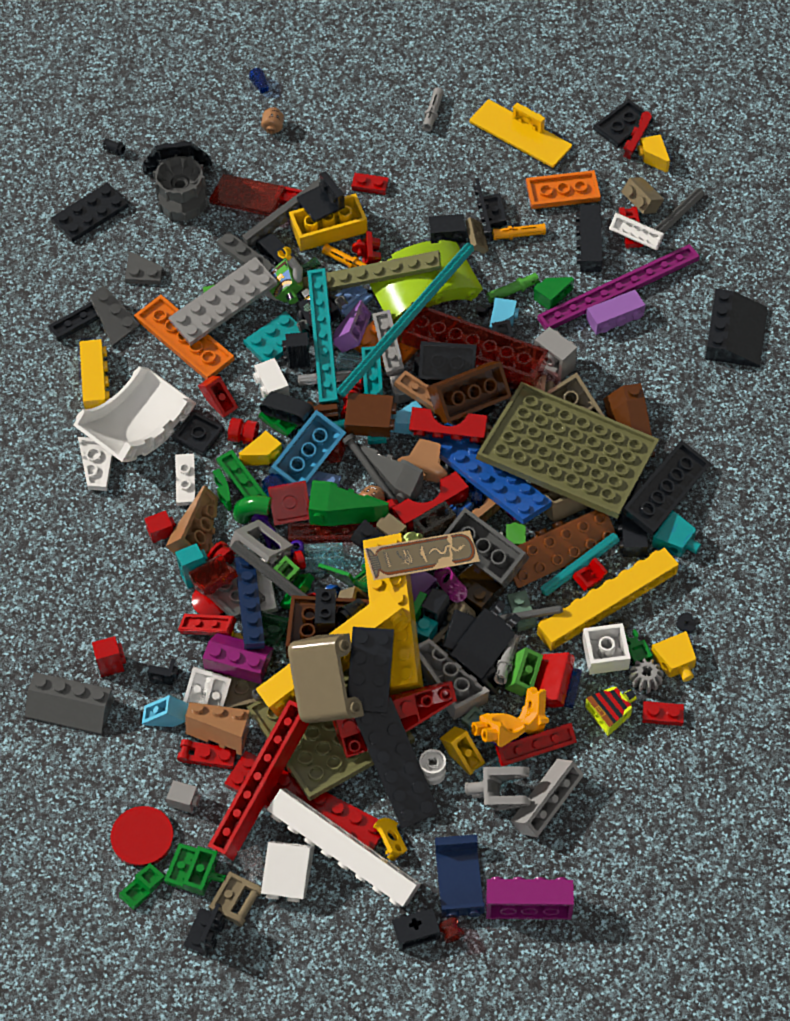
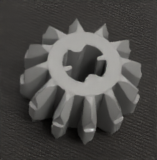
M644 658L642 663L636 661L635 665L630 668L631 674L629 675V680L633 681V688L639 686V692L643 689H646L647 693L651 689L656 691L658 685H661L663 682L664 672L660 670V664L654 665L653 659L647 662Z

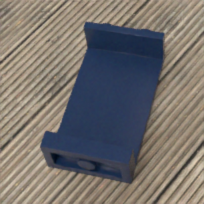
M477 834L435 838L442 917L456 919L464 915L478 917L484 914L485 904L482 895Z

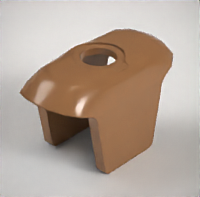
M419 439L410 455L403 456L397 460L399 462L402 459L422 469L423 480L440 483L442 478L448 476L447 471L440 465L441 444L437 442Z

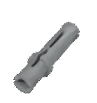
M439 87L434 88L428 110L424 114L425 119L422 129L427 132L432 131L434 121L438 117L437 112L444 94V90Z
M517 634L514 635L505 647L502 657L497 663L494 681L498 684H506L509 672L513 669L512 662L520 642V637Z

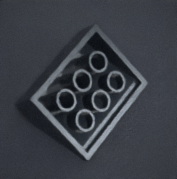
M716 289L705 359L760 368L768 307L735 291Z

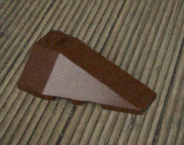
M641 383L623 385L603 398L608 418L652 436ZM655 450L650 458L655 457Z

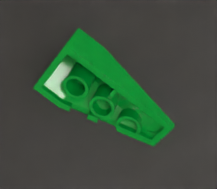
M312 481L308 508L310 525L337 526L362 523L363 520L377 522L390 513L389 503L369 495L362 496L354 493L355 490L337 487L338 484L334 482Z

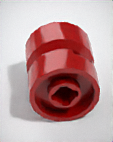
M232 417L228 428V441L236 443L243 441L244 444L249 445L258 437L259 422L251 420L244 422L243 419Z

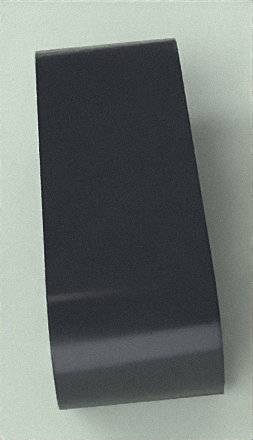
M269 233L256 242L259 252L275 267L284 260L278 256V251L282 250L286 255L283 249L286 246L273 233ZM291 251V256H292V257L294 256L295 259L298 261V263L301 265L300 260H299V259L297 258V256Z
M273 391L269 392L259 406L265 415L299 426H304L314 412L313 406L308 402Z

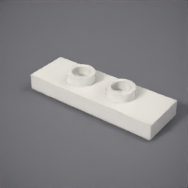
M615 213L609 230L655 250H658L665 234L619 213Z
M194 453L175 455L177 506L191 505L196 497Z

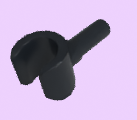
M494 302L485 307L478 304L475 314L484 318L488 311L493 308Z

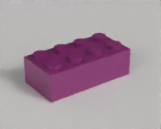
M492 877L487 879L486 919L572 920L574 908L573 880H568L565 877H559L555 880H547L544 877H536L534 879Z

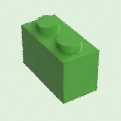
M527 647L515 653L513 669L509 672L505 689L521 697L526 695L527 689L534 687L543 655Z

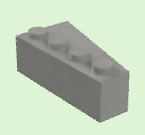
M431 639L418 644L421 671L427 683L433 685L452 681L457 701L447 706L446 710L453 720L467 714L474 706L478 708L488 702L490 690L485 686L482 687L472 675H468L461 665L453 662L448 657V654Z

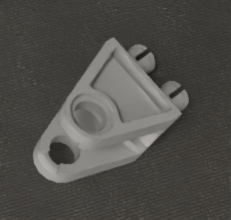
M524 766L483 767V781L466 782L465 794L467 796L472 795L473 799L484 798V805L496 811L531 806V800L527 796H500V786L502 781L529 777L530 768Z

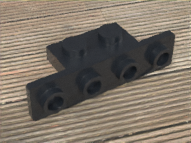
M475 178L476 185L473 187L475 196L479 195V199H476L478 209H482L483 212H480L481 221L486 223V226H483L485 237L489 236V240L492 242L491 228L507 224L501 195L498 193L483 197L479 178Z

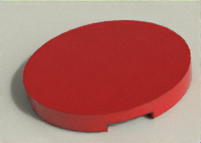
M138 806L125 811L117 818L113 824L110 839L114 853L122 862L127 865L146 867L149 863L154 865L165 858L171 849L174 832L169 818L162 811L149 806Z

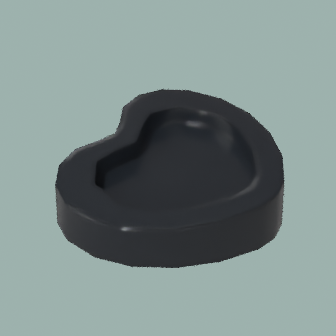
M686 612L678 617L677 629L687 633L696 630V623L692 620L693 616L691 613Z

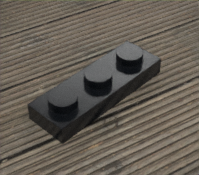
M92 302L48 325V329L59 342L100 318L97 316Z

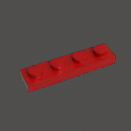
M565 723L512 740L503 747L495 746L500 766H506L577 743L572 723Z

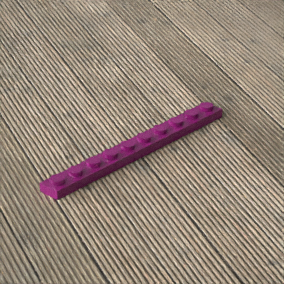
M688 244L539 314L537 320L545 330L548 327L554 329L586 314L587 308L632 290H637L699 261V255Z

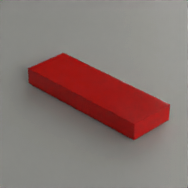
M184 614L178 631L180 634L214 636L216 633L231 636L237 619L234 616Z

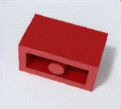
M115 636L92 642L101 678L124 672L123 664L126 663L122 644L121 642L117 643Z

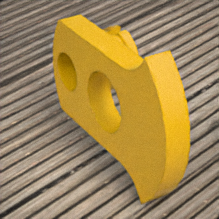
M381 818L374 824L373 828L378 830L385 843L387 858L395 861L407 851V848L397 829L398 823L389 818ZM388 833L394 837L395 841L389 838Z

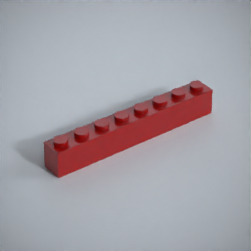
M291 700L287 702L208 844V847L213 851L218 852L219 855L231 861H234L309 725V723H305L300 719L296 702Z

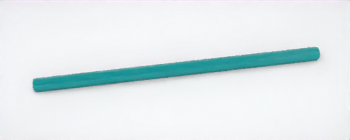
M466 243L344 380L337 388L339 395L345 397L463 264L474 251L472 244Z

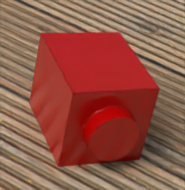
M166 510L144 518L146 529L153 543L170 537L173 528L176 527L173 517H169Z

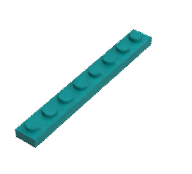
M325 268L308 270L319 403H338L327 273Z

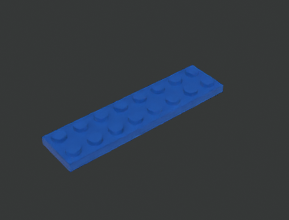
M449 422L444 424L445 426H454ZM432 434L421 438L440 443L439 458L521 524L527 523L552 507V501L524 479L477 460L476 455L481 448L478 443L470 442L468 438H462V441L451 440L450 436H443V439L433 438Z

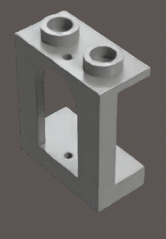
M259 519L235 530L229 545L231 547L235 541H239L263 558L265 563L272 568L285 555L290 558V551L293 546ZM261 532L280 546V549L272 550L260 543L257 539H259Z

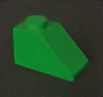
M545 278L534 287L533 300L547 310L554 308L573 290L574 278Z

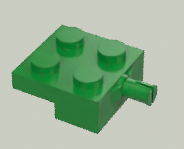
M179 843L164 878V884L204 896L212 880L223 883L227 875L215 872V867L219 860L218 852L200 846L194 848Z

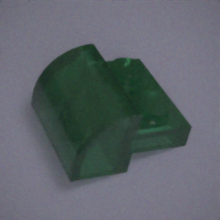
M261 610L264 641L279 647L280 643L287 638L289 619Z

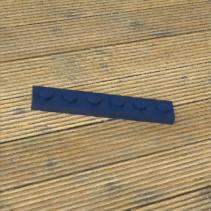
M235 557L244 650L264 649L265 641L256 569L242 557Z

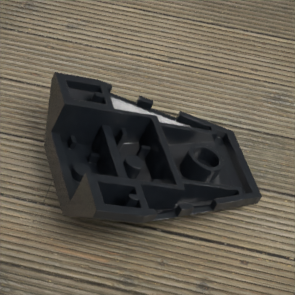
M181 141L179 143L155 145L143 162L142 169L144 174L153 173L160 165L159 160L175 157V154L185 157L193 156L195 161L200 165L203 164V167L212 166L211 156L191 141Z

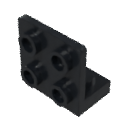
M326 171L320 173L318 187L297 197V201L313 222H317L345 208L344 193Z
M216 903L213 912L200 907L184 942V949L208 957L210 951H214L218 932L223 931L226 923L221 904Z

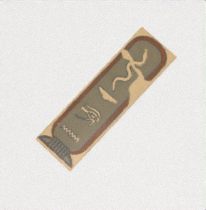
M470 530L364 549L373 580L480 561Z

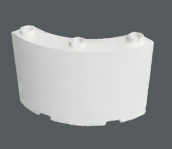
M139 366L133 372L131 379L116 395L95 408L82 409L78 413L73 426L121 462H130L136 460L137 456H146L161 446L174 434V427L180 421L182 423L185 421L196 405V402L149 368Z

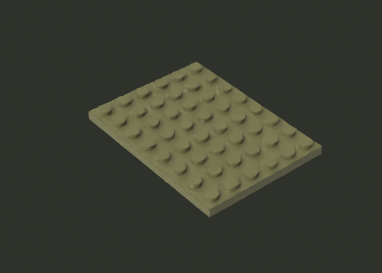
M521 382L479 449L476 459L618 519L652 456L659 439Z

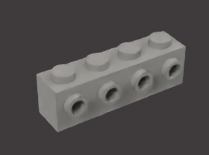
M557 759L528 798L531 800V806L520 808L510 820L522 835L538 837L584 776L574 761Z

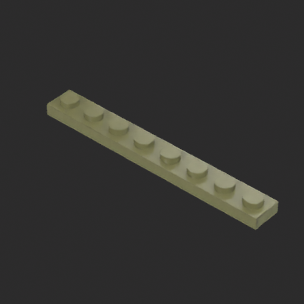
M437 250L328 272V292L441 270L440 252ZM303 277L302 291L309 289L308 277Z

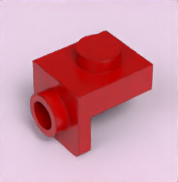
M594 558L588 566L575 572L572 577L586 591L600 583L607 574V570L597 558Z

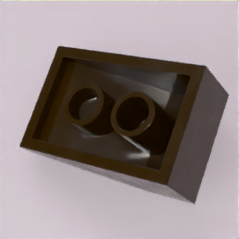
M473 564L458 576V579L467 587L468 591L464 602L476 612V616L485 608L489 610L506 590Z

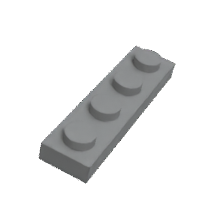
M390 310L372 314L378 341L393 326ZM396 338L382 354L387 376L405 371Z

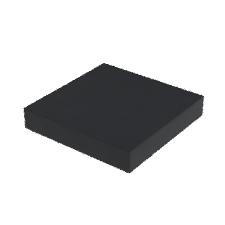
M193 411L172 438L174 442L204 457L223 434L225 428Z

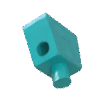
M673 510L653 536L652 547L659 550L665 547L670 554L677 557H682L686 550L697 554L702 544L694 540L696 528Z

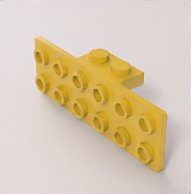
M487 100L469 119L471 124L552 168L572 148L571 143L544 129L545 117L519 103L513 106V112L499 104Z

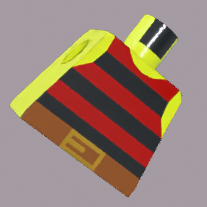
M613 686L587 697L585 708L607 736H609L631 716L632 706L630 703L637 700V697L631 689L622 694L617 687Z

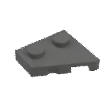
M129 252L125 283L161 285L162 266L133 252Z

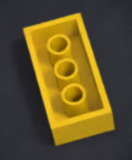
M356 193L344 196V209L317 222H313L303 208L289 212L290 227L300 251L365 234L368 231L367 218Z

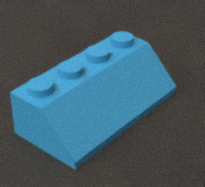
M315 410L273 463L269 473L283 484L306 481L307 484L346 432L318 410Z

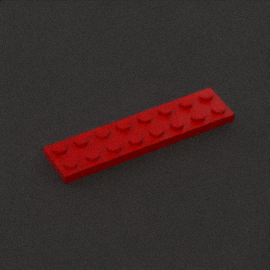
M245 750L225 781V787L237 793L257 756ZM283 770L264 805L268 809L280 789H287L371 849L375 850L382 839L378 830L373 828L379 819L327 792L309 801L292 775Z

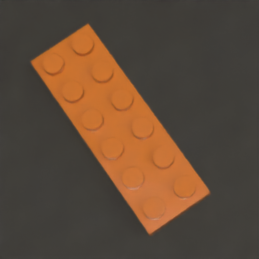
M159 295L134 315V318L205 380L211 376H216L235 360L234 355L209 334L190 346L168 318L179 309L162 295Z

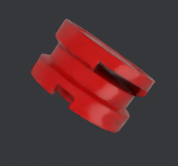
M220 541L210 549L207 554L208 560L206 561L214 566V569H217L226 562L231 565L235 559L233 554L236 553L231 550V547L226 542Z

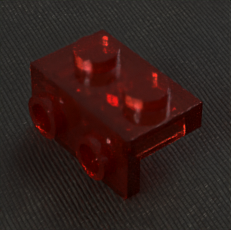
M222 554L215 556L189 572L194 588L204 596L215 593L218 588L231 583L233 579L238 577L236 570L226 563Z

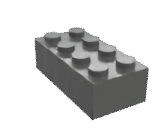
M464 507L443 535L470 530L480 560L472 564L506 589L527 562L529 556Z

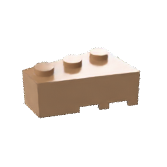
M190 702L185 715L186 734L205 742H209V740L216 742L223 749L226 747L234 749L236 754L242 756L250 729V710Z

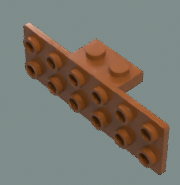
M594 510L570 522L557 521L551 524L552 528L548 530L542 528L535 531V536L530 537L531 540L518 545L520 549L527 553L529 559L513 578L516 587H523L570 565L611 533L616 534L609 516Z

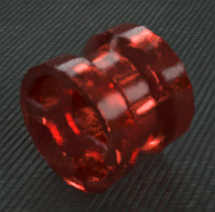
M457 917L449 918L439 925L440 932L444 934L446 943L457 941L465 934L464 930L458 925Z

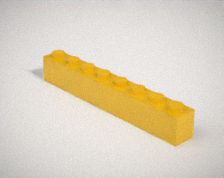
M665 547L659 551L655 550L645 560L637 561L632 568L622 570L617 577L606 580L599 588L591 589L586 596L572 601L568 607L563 608L562 613L542 619L537 627V635L550 651L556 649L582 633L583 628H590L676 575L679 566L678 562Z

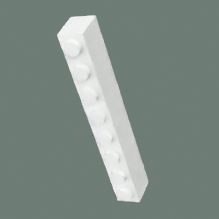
M280 789L268 807L267 811L272 813L271 817L280 823L283 821L289 825L287 828L291 832L303 835L305 842L311 846L317 845L320 847L322 854L328 858L334 857L339 861L338 865L345 870H352L356 873L355 877L364 883L367 881L372 884L374 891L381 895L383 893L390 897L389 901L395 906H407L420 887L421 883L289 790Z

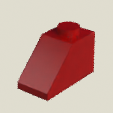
M211 376L198 385L206 401L223 418L239 408L220 376Z

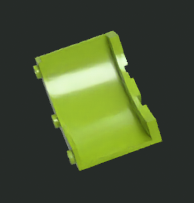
M439 240L438 243H431L426 241L408 246L391 254L392 258L389 260L437 250L441 256V270L369 284L383 311L390 310L393 324L398 321L460 251L457 242ZM467 260L463 262L421 311L442 302L451 300L472 301L478 296L483 288Z

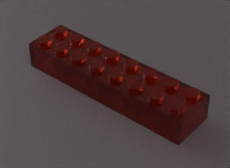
M426 306L398 336L399 343L420 350L421 341L477 345L475 367L491 361H501L507 382L518 386L523 382L536 387L548 363L547 349Z

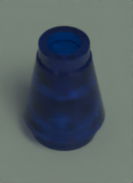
M258 67L252 69L249 72V80L260 93L267 92L269 87L264 71Z

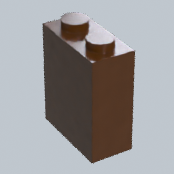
M348 393L344 422L345 435L353 433V435L390 438L391 430H395L393 414H397V403H394L393 396Z

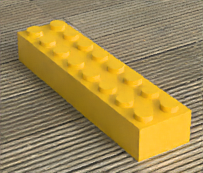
M401 533L363 540V548L405 542L406 540ZM364 551L369 604L388 590L411 621L404 630L394 634L390 696L423 687L411 575L407 574L373 580Z
M387 590L330 634L349 633L350 640L352 641L353 627L394 629L395 634L404 630L411 621ZM351 650L348 655L340 657L343 672L350 666ZM290 663L256 688L268 708L278 718L289 700L297 703Z

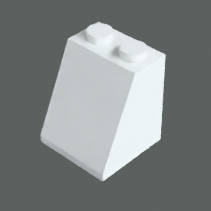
M280 841L268 842L261 893L266 894V898L279 899V896L287 897V901L300 902V899H305L315 846Z

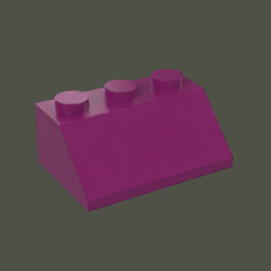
M216 633L209 640L202 658L204 669L262 684L274 648L265 645L264 649L244 650L243 639Z

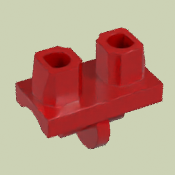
M367 231L366 238L358 239L352 245V251L358 256H362V262L367 265L377 263L381 260V253L373 250L379 249L380 239L372 237V232Z

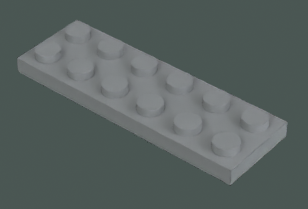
M254 257L168 318L171 324L192 346L274 288L278 283L262 263Z

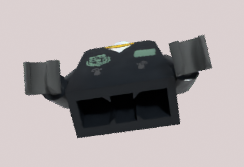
M305 289L301 292L303 300L299 302L300 309L297 311V327L300 333L304 329H308L313 334L309 289ZM329 294L331 322L341 317L339 309H343L342 305L349 304L344 296L337 297Z

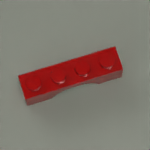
M412 407L409 430L414 432L413 435L415 436L432 434L433 438L443 439V436H450L451 440L462 441V438H468L470 442L481 443V440H486L489 418L487 415L468 413L461 423L455 426H445L435 420L431 409Z
M455 471L440 480V493L435 499L420 503L408 498L392 507L393 516L407 526V532L414 531L426 521L433 520L438 514L447 512L449 505L464 502L469 497V486Z

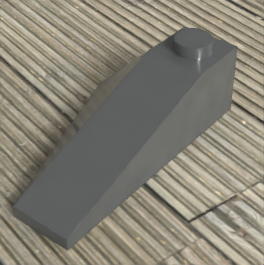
M362 444L359 446L400 503L408 498L413 501L418 498L423 491L422 469L402 459L399 462L394 460L392 455L388 454L385 457L378 450Z

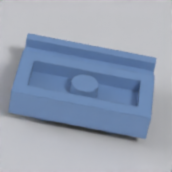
M362 286L342 289L335 295L337 297L344 296L349 303L348 305H342V310L339 309L340 314H343L345 317L359 301L362 300L366 305L373 299V295L369 294Z

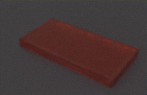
M223 174L209 201L211 204L269 216L277 209L286 192L285 186Z

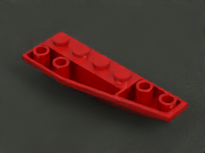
M452 681L389 696L392 698L405 732L457 701ZM354 718L333 720L336 735L346 758L368 751Z

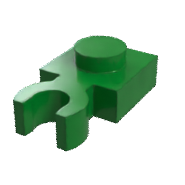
M635 629L632 631L633 638H629L625 633L633 665H635L636 661L642 663L644 658L647 661L652 660L653 655L645 640H638V632Z

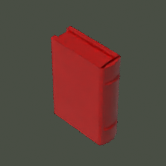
M569 652L541 654L543 658L534 687L538 691L541 689L546 690L545 708L564 707L575 657Z

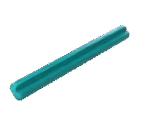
M611 533L540 587L541 592L545 596L550 595L570 580L575 572L588 566L592 559H598L619 543L620 539L615 533Z

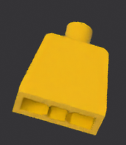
M686 631L652 645L651 653L653 659L657 664H660L668 677L672 678L680 675L683 682L693 679L694 675L691 669L695 667L696 656Z

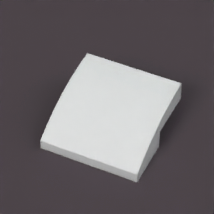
M193 666L183 701L188 703V706L190 702L224 707L231 678Z

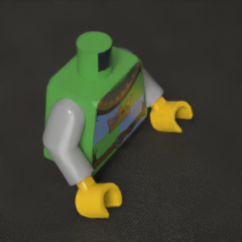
M284 247L286 255L282 250L278 251V256L284 260L270 271V274L277 280L278 285L264 295L275 301L281 300L289 304H295L298 301L296 294L303 289V268L295 257L291 256V249Z

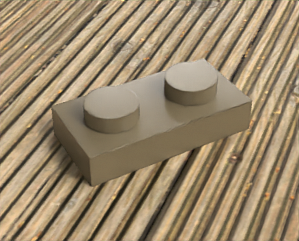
M471 217L468 218L465 222L470 244L474 246V251L485 254L489 249L483 224Z

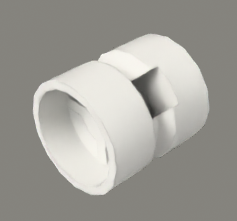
M437 749L424 751L419 758V765L428 785L440 784L446 776V758Z

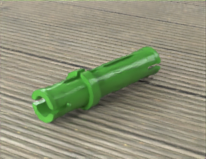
M533 273L524 278L519 277L510 284L487 292L486 295L489 296L487 299L490 303H493L495 298L502 299L518 291L523 292L526 288L540 282L537 280L539 279L538 275Z

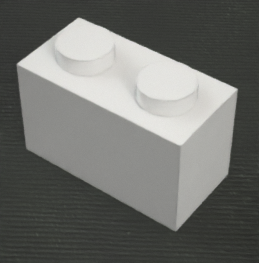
M275 358L254 365L255 373H253V378L256 384H260L263 398L271 391L290 396L289 385Z

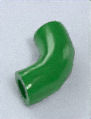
M252 495L240 499L236 502L233 509L234 520L244 524L251 520L253 514L268 516L272 497Z

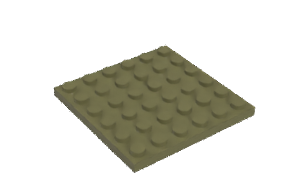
M349 668L343 672L346 692L348 691ZM261 699L247 706V710H250V716L267 739L279 718ZM333 721L309 723L286 768L308 800L311 801L373 766V762L368 751L346 758L336 735ZM407 731L406 734L412 744L415 742V738L410 731Z

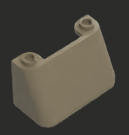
M349 633L316 635L294 641L289 645L288 657L298 713L303 722L316 723L364 716L361 701L356 697L347 698L340 657L348 655L351 650Z

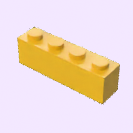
M102 339L79 341L82 394L85 409L95 408L110 398V392L106 391V387H109V377L105 376V372H108V362L104 360V357L108 356L107 347L103 346Z

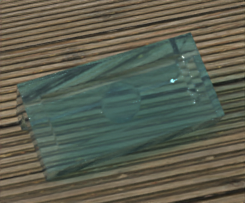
M343 542L304 544L306 574L327 573L318 567L319 563L344 571Z

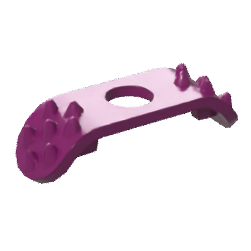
M451 567L440 568L434 571V577L437 579L441 589L447 593L449 599L457 603L465 600L468 594L467 587L458 579ZM450 574L449 580L444 583L445 576Z

